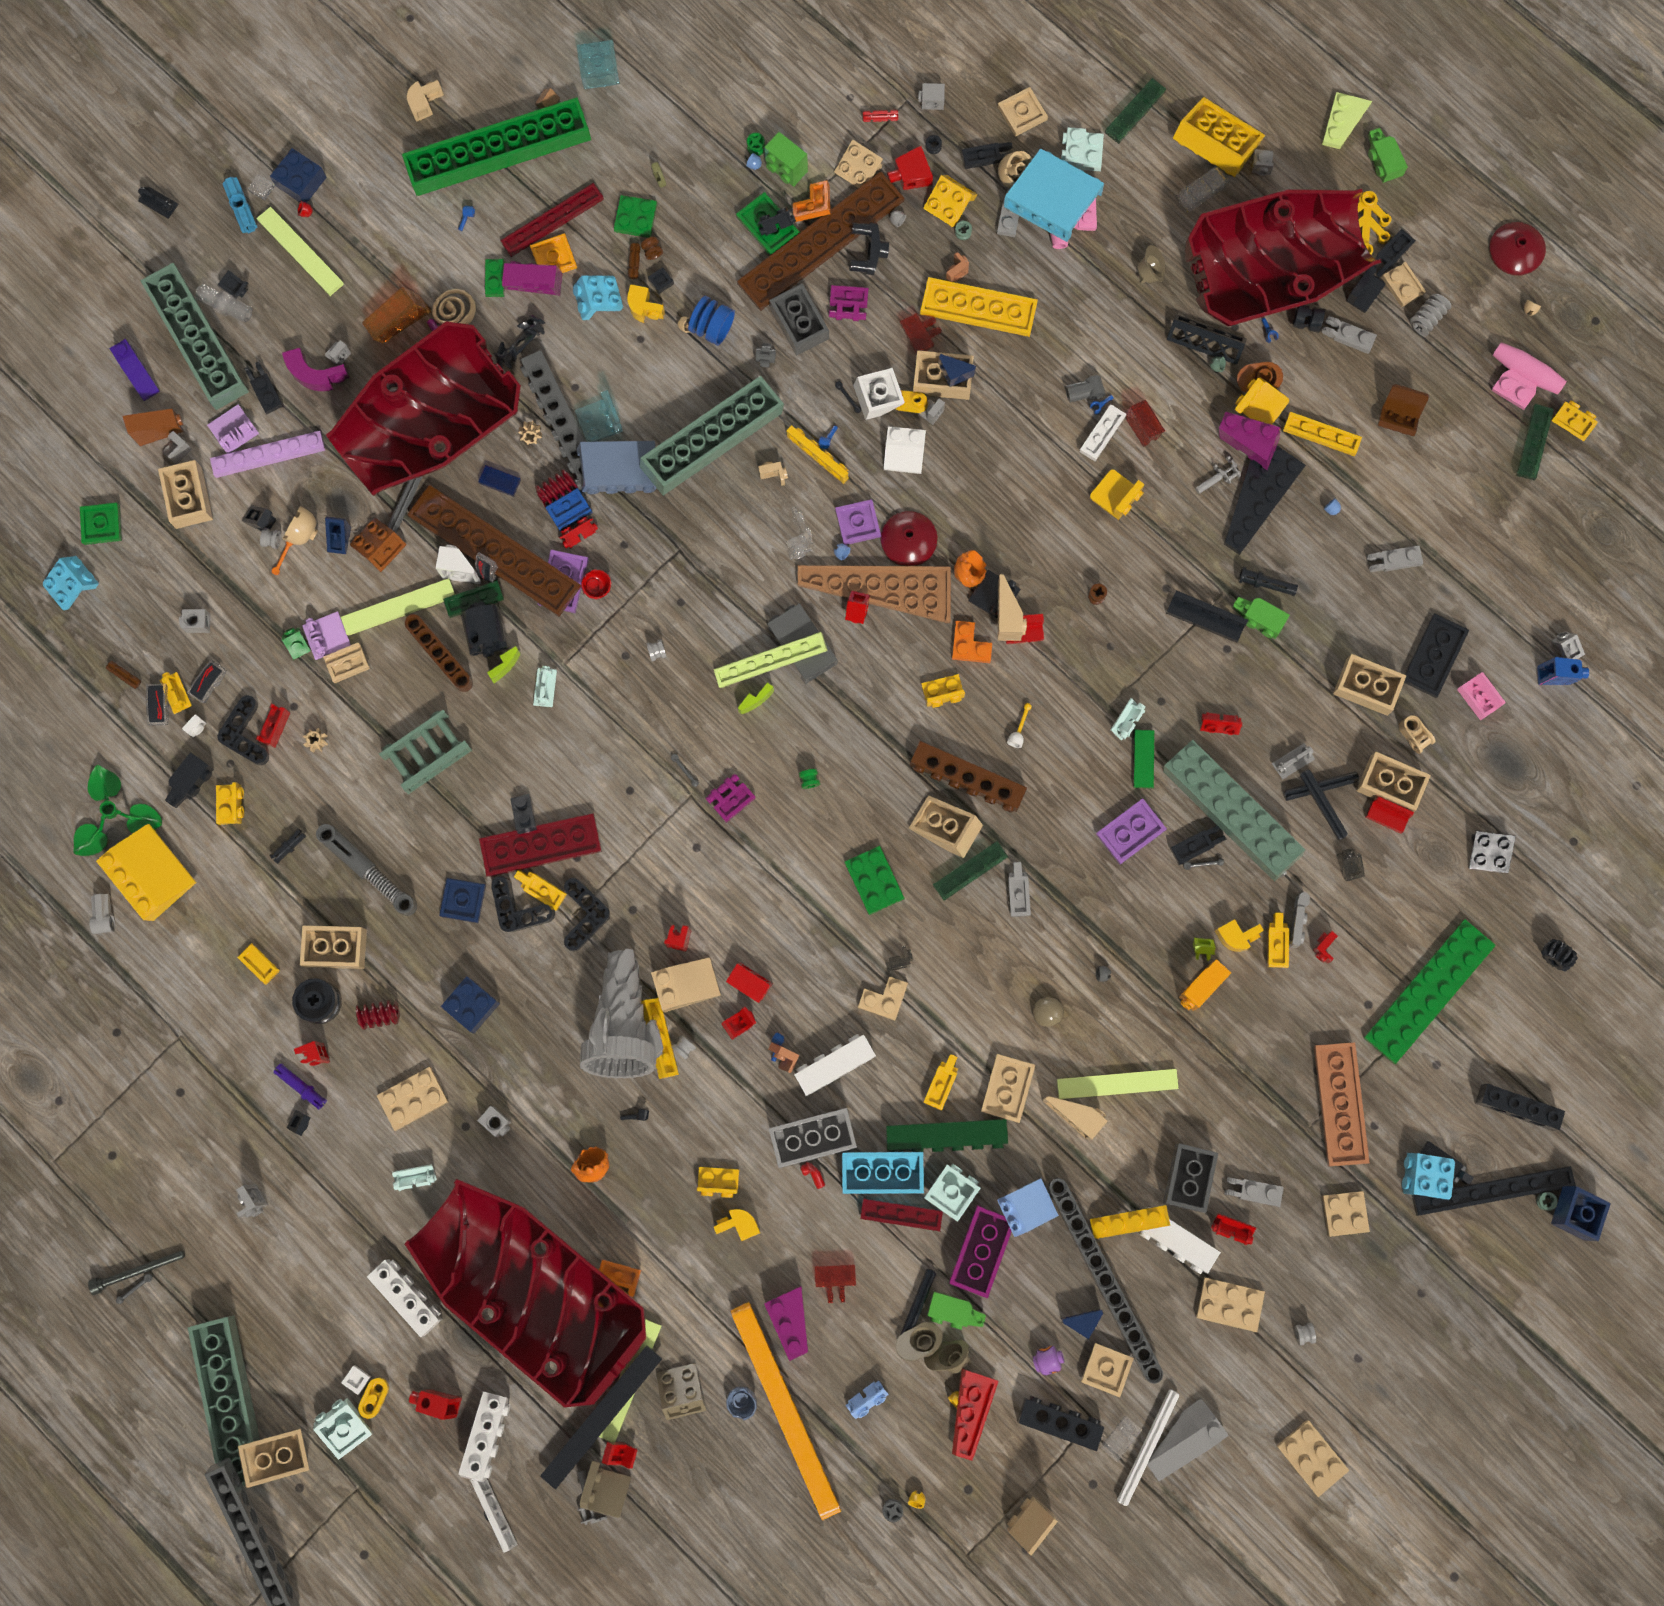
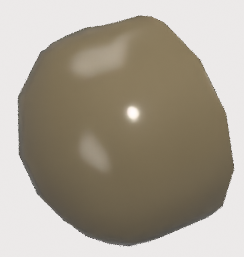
M1044 997L1035 1003L1032 1013L1034 1020L1039 1025L1052 1027L1062 1020L1064 1009L1058 999Z

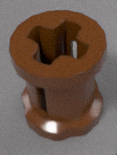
M1100 583L1094 584L1088 595L1090 603L1093 605L1102 604L1107 596V588ZM1096 592H1100L1099 597L1095 596Z

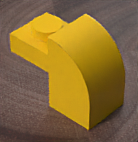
M630 284L627 300L632 316L644 323L645 316L653 320H658V318L664 319V305L649 302V288Z
M1234 919L1215 930V933L1227 949L1240 952L1251 947L1247 940L1250 943L1261 937L1259 934L1264 930L1261 924L1243 933Z
M741 1209L730 1210L729 1213L732 1219L729 1220L728 1217L717 1220V1225L714 1226L716 1234L736 1227L741 1241L761 1233L755 1218L749 1212Z

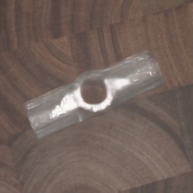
M204 284L198 286L195 295L196 300L211 306L216 312L224 316L230 315L245 323L250 320L253 311L251 306L236 300L225 291L219 292Z

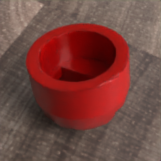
M301 201L298 205V216H311L313 212L311 205Z

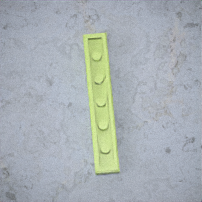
M271 207L257 218L258 222L329 296L344 285L339 277Z
M448 578L342 616L341 619L346 634L349 636L442 603L444 598L455 595L451 580Z
M819 632L716 668L714 673L719 688H723L828 650L823 634Z
M1176 1069L1057 1079L1059 1099L1179 1089Z
M645 1319L647 1339L622 1370L618 1380L647 1345L653 1349L662 1325ZM634 1395L599 1436L600 1438L616 1442Z

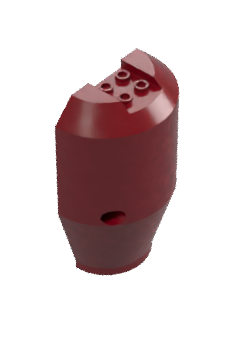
M1287 189L1202 213L1185 244V261L1191 262V271L1196 283V290L1199 294V297L1196 298L1199 307L1224 325L1232 326L1316 302L1373 265L1380 264L1381 260L1373 258L1367 250L1359 226L1358 202L1363 190Z
M446 321L375 373L333 429L325 435L372 496H375L383 490L445 468L515 416L518 412L521 385L510 371L504 373L498 363H493L492 355L487 350L486 341L474 325ZM392 387H398L395 391H389Z

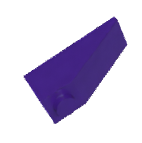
M126 339L109 348L143 401L160 392L134 348Z

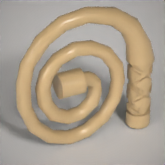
M452 289L442 293L436 299L432 308L434 320L441 325L446 322L438 318L436 314L437 306L447 295L458 293L467 297L470 303V310L464 319H462L465 313L464 303L455 296L447 297L440 303L438 308L439 314L445 319L453 318L457 311L450 301H456L461 307L460 314L456 319L448 322L470 324L476 312V305L469 293L460 289ZM444 305L452 312L451 314L446 315L443 313Z

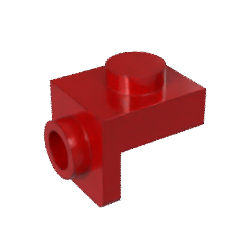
M1333 931L1327 934L1324 932L1317 939L1319 943L1313 949L1316 953V958L1323 963H1330L1334 959L1325 951L1338 937Z
M744 1007L738 1013L723 1021L721 1025L733 1040L751 1029L756 1024L753 1013L747 1007Z
M607 1442L602 1463L606 1465H622L632 1469L637 1448L625 1442Z

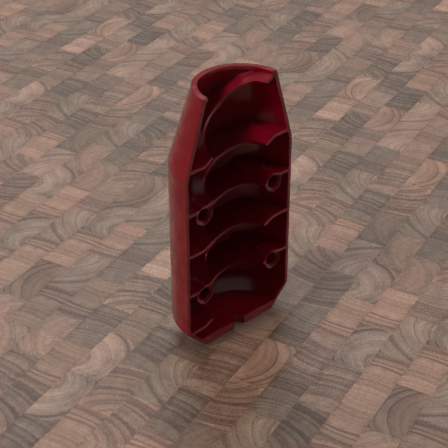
M456 1179L452 1192L440 1209L404 1245L443 1305L564 1408L594 1405L647 1339L644 1307L525 1207ZM541 1242L546 1245V1251L542 1249ZM603 1295L609 1298V1304L604 1301ZM488 1308L493 1310V1318L489 1317ZM550 1361L557 1365L556 1371L550 1368Z

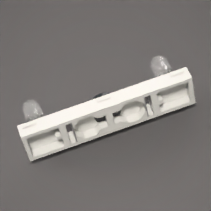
M487 1478L485 1483L471 1479L472 1484L464 1487L462 1493L463 1495H469L475 1491L481 1502L485 1519L490 1522L498 1539L497 1542L489 1546V1551L494 1553L502 1548L505 1553L518 1544Z

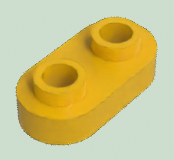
M900 390L905 403L895 408L896 410L921 413L927 409L928 400L923 393Z
M375 1378L369 1382L358 1406V1411L363 1418H373L380 1412L389 1392V1384L384 1378ZM378 1384L382 1386L381 1392L376 1390ZM368 1404L373 1405L372 1411L367 1409Z

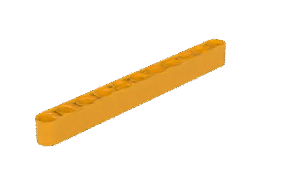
M747 1302L730 1310L821 1519L825 1520L841 1512L840 1506L752 1306Z

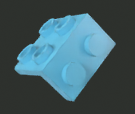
M581 276L573 286V294L576 296L578 311L581 314L582 320H589L596 311H621L623 309L614 276Z
M77 556L59 558L43 581L44 588L62 610H68L81 591L96 589L99 585L93 574L88 571Z
M1407 1153V1157L1404 1160L1403 1193L1450 1199L1452 1197L1455 1161L1449 1158Z

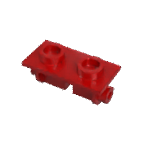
M585 516L577 521V526L572 529L569 526L560 532L562 535L559 536V539L564 538L565 541L562 543L565 548H572L581 542L578 536L580 533L584 539L596 533L598 527L595 523H590L593 518Z
M1206 712L1201 717L1203 722L1200 731L1239 735L1242 727L1241 718H1238L1237 715H1223V720H1220V714Z
M1217 1214L1211 1229L1216 1235L1229 1239L1233 1236L1235 1241L1241 1242L1244 1245H1251L1256 1227Z

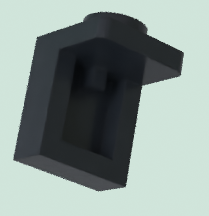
M229 270L217 285L235 300L238 296L242 298L248 291V288H246L248 282L242 281Z

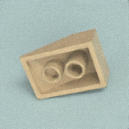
M1000 574L998 581V641H1021L1022 635H1025L1027 628V619H1023V612L1005 576Z
M928 795L909 829L941 848L964 858L983 825L976 815Z
M710 957L651 972L664 1013L721 996Z
M1050 1096L1042 1100L1088 1141L1092 1140L1107 1123L1105 1113L1099 1108L1093 1109L1092 1107Z
M301 1429L238 1446L246 1488L309 1470Z
M1033 1496L1031 1499L1027 1498L1020 1507L1022 1511L1018 1516L1013 1515L1007 1523L1009 1526L1008 1532L1031 1556L1058 1522L1053 1513Z

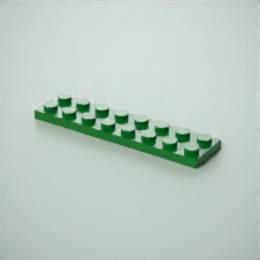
M1464 919L1369 1030L1364 1039L1389 1061L1396 1064L1496 945Z

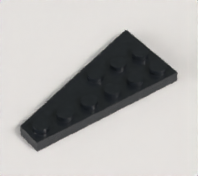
M1279 446L1276 447L1267 470L1255 460H1250L1224 545L1240 555L1306 465Z

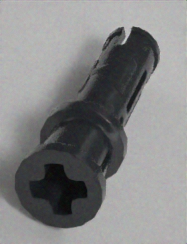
M1245 566L1242 567L1238 583L1245 582L1253 585L1255 588L1262 586L1292 596L1296 595L1298 589L1297 584L1265 576L1262 571L1248 570Z

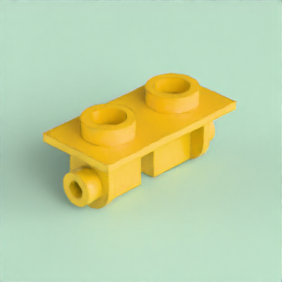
M167 672L162 674L163 678L159 681L163 686L173 713L176 714L191 707V702L178 673L170 675Z

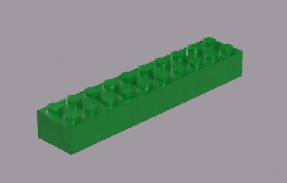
M578 97L403 153L402 157L415 194L420 196L590 141L591 136Z

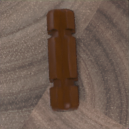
M639 243L630 244L629 279H638L639 253L641 248Z
M110 661L106 665L108 671L134 689L138 688L141 684V680L115 662Z

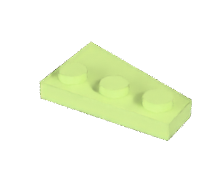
M1336 92L1322 145L1340 149L1372 101Z

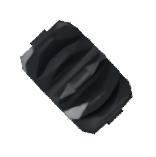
M1550 940L1541 951L1542 957L1547 963L1565 972L1573 967L1578 959L1577 953L1572 950V947H1569L1567 943H1563L1561 940Z

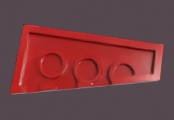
M963 1368L961 1371L952 1454L973 1461L999 1381Z

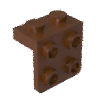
M1392 385L1380 411L1377 426L1414 437L1417 432L1419 418L1427 404L1429 395L1401 385Z

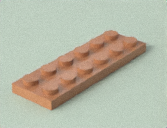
M1355 1042L1315 1045L1314 1052L1327 1165L1330 1167L1369 1164Z

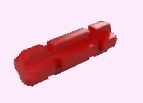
M888 110L863 111V122H871V120L873 122L888 121V119H891V121L898 120V110H890V112Z

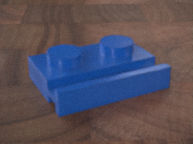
M578 488L545 507L560 532L583 517L593 513Z

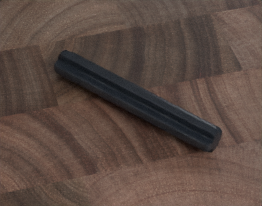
M1305 770L1300 774L1305 786L1337 839L1345 838L1348 835L1346 829L1312 772Z
M1354 771L1317 781L1322 791L1356 783L1360 779L1358 772ZM1305 785L1287 789L1283 792L1286 801L1311 795Z
M926 1269L901 1334L916 1326L936 1276L935 1271Z

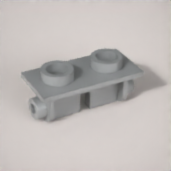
M1302 744L1273 762L1272 765L1283 780L1315 760L1312 755L1314 752L1310 746L1306 747L1305 744Z

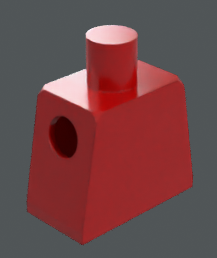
M922 146L895 159V170L887 172L888 180L891 183L900 181L904 190L933 185V175Z
M431 1389L421 1390L420 1393L412 1391L409 1397V1403L416 1405V1412L441 1420L457 1418L462 1397Z

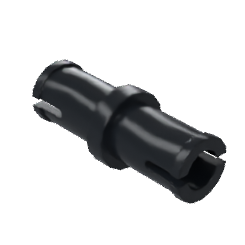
M297 828L286 840L283 839L281 841L282 844L269 856L271 859H274V862L279 864L307 836L304 833L302 834V831Z

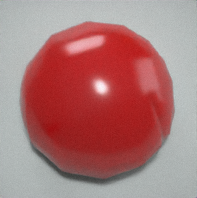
M595 569L588 572L582 578L581 589L588 598L598 600L609 593L612 582L607 573L603 570Z

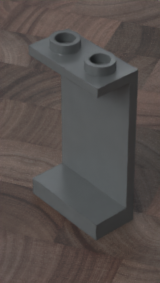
M800 603L796 606L794 604L789 606L785 613L780 616H773L769 623H767L769 631L773 632L781 646L819 633ZM826 642L828 651L793 663L801 674V679L805 685L838 664L836 656Z

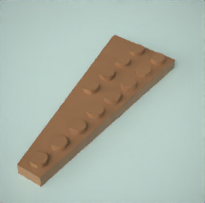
M798 565V586L848 599L851 591L869 594V604L944 623L951 622V567Z

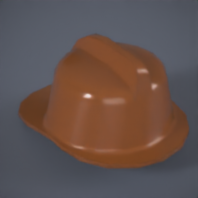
M1273 362L1252 363L1240 369L1237 375V383L1239 388L1247 393L1249 391L1247 389L1249 383L1253 379L1257 380L1261 377L1277 389L1283 382V372Z

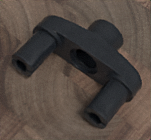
M853 222L851 234L867 235L869 237L867 261L850 260L849 271L865 272V274L874 275L878 259L888 258L889 242L880 241L877 223L869 222L864 224Z

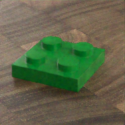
M621 195L614 232L650 238L657 201Z
M118 503L80 507L81 543L83 545L122 541L120 505Z

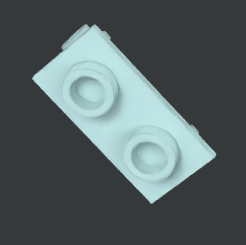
M549 666L538 668L533 706L553 707L557 670L550 669Z
M1130 698L1111 731L1120 740L1129 737L1136 726L1133 722L1139 721L1142 714L1145 713V706L1141 703L1137 704Z
M432 1164L392 1172L395 1180L393 1182L394 1190L398 1191L413 1188L414 1184H416V1187L431 1185L437 1180Z

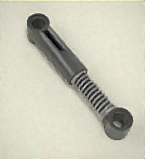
M323 824L318 827L316 831L317 839L361 879H367L382 895H385L397 912L404 916H410L416 912L417 902L415 899L400 891V889L397 890V887L392 885V882L387 880L385 875L382 876V873L375 869L376 865L337 829L329 824ZM327 831H331L332 836L329 839L325 840V833ZM339 842L349 853L346 854L336 844ZM408 900L410 902L409 908L402 910V903Z

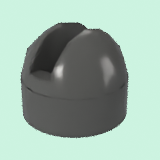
M1097 966V981H1108L1111 978L1110 968L1107 966Z

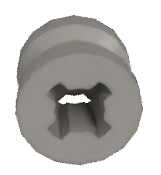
M263 528L260 536V545L262 547L271 546L273 549H278L281 543V531H270L269 528Z
M661 639L653 644L646 643L652 662L660 657L667 658Z
M682 1035L679 1037L678 1043L673 1044L671 1047L686 1060L689 1057V1053L696 1049Z
M1307 1323L1305 1326H1294L1299 1346L1304 1345L1306 1342L1316 1343V1334L1312 1323Z

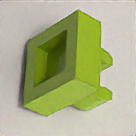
M1194 938L1193 948L1196 960H1199L1200 954H1206V960L1209 961L1211 955H1215L1216 947L1214 940Z

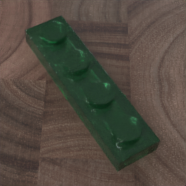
M1152 78L1107 127L1105 134L1120 144L1165 94L1166 88Z
M1538 404L1533 406L1516 476L1533 481L1537 478L1554 411L1553 408Z
M996 841L934 883L933 887L941 899L945 901L1006 860L1008 855L998 841Z

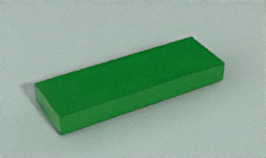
M1155 730L1134 731L1133 788H1154Z

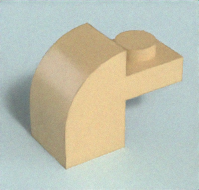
M438 80L428 82L422 87L417 81L409 88L407 101L416 122L433 115L428 102L444 95Z

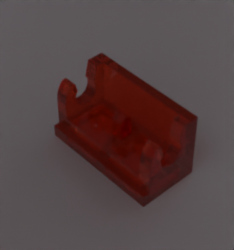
M1146 400L1131 406L1126 412L1125 419L1143 447L1147 446L1153 439L1156 441L1165 432V429Z

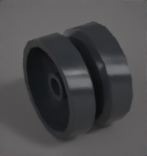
M318 978L308 979L300 983L295 989L292 997V1006L295 1013L301 1019L315 1024H325L339 1014L342 1006V997L339 990L333 984Z

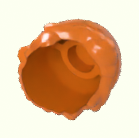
M970 550L957 558L954 566V576L964 586L968 588L975 587L985 578V573L987 572L985 568L987 565L982 560V556L975 550Z
M596 1146L589 1147L588 1150L583 1149L577 1160L572 1164L571 1171L581 1182H597L605 1176L609 1169L608 1154L605 1150Z

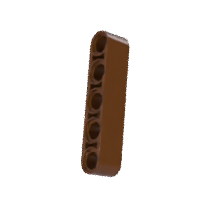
M412 614L407 616L404 623L411 635L459 691H469L473 686V681L467 672L418 615ZM419 622L417 628H411L412 623ZM431 636L429 642H423L424 637ZM437 650H443L441 656L435 657ZM455 664L452 671L446 670L448 665ZM467 678V682L464 685H458L460 679Z

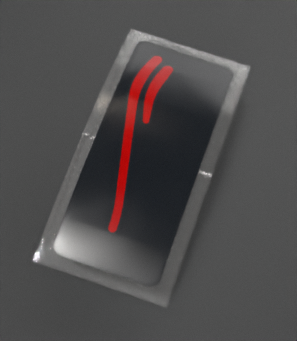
M478 552L475 562V570L478 577L488 583L497 581V577L494 574L498 568L497 564Z
M210 660L194 680L187 693L199 702L206 703L214 687L220 685L227 670L215 661Z
M146 684V712L149 726L168 725L169 706L167 705L168 686L166 684Z

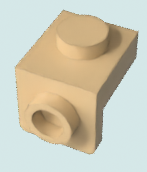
M765 462L762 466H758L761 479L779 476L781 486L785 485V479L788 476L786 467L782 468L781 462Z

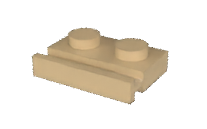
M1406 262L1388 271L1381 277L1401 308L1426 293Z
M359 642L323 657L334 683L370 669Z

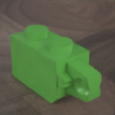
M1380 128L1370 131L1368 138L1371 147L1368 155L1375 164L1377 176L1381 178L1383 183L1403 176L1408 166L1395 138L1391 136L1385 137Z
M1238 597L1232 607L1233 610L1248 620L1246 626L1262 631V634L1267 638L1276 639L1290 616L1261 598L1254 599L1251 602Z
M933 1291L927 1316L931 1317L930 1321L939 1324L947 1321L951 1323L950 1327L962 1330L963 1326L968 1327V1325L983 1327L986 1315L972 1309L969 1301Z

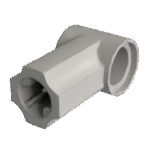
M95 894L91 896L92 917L90 918V930L92 934L114 932L115 920L111 914L110 895Z

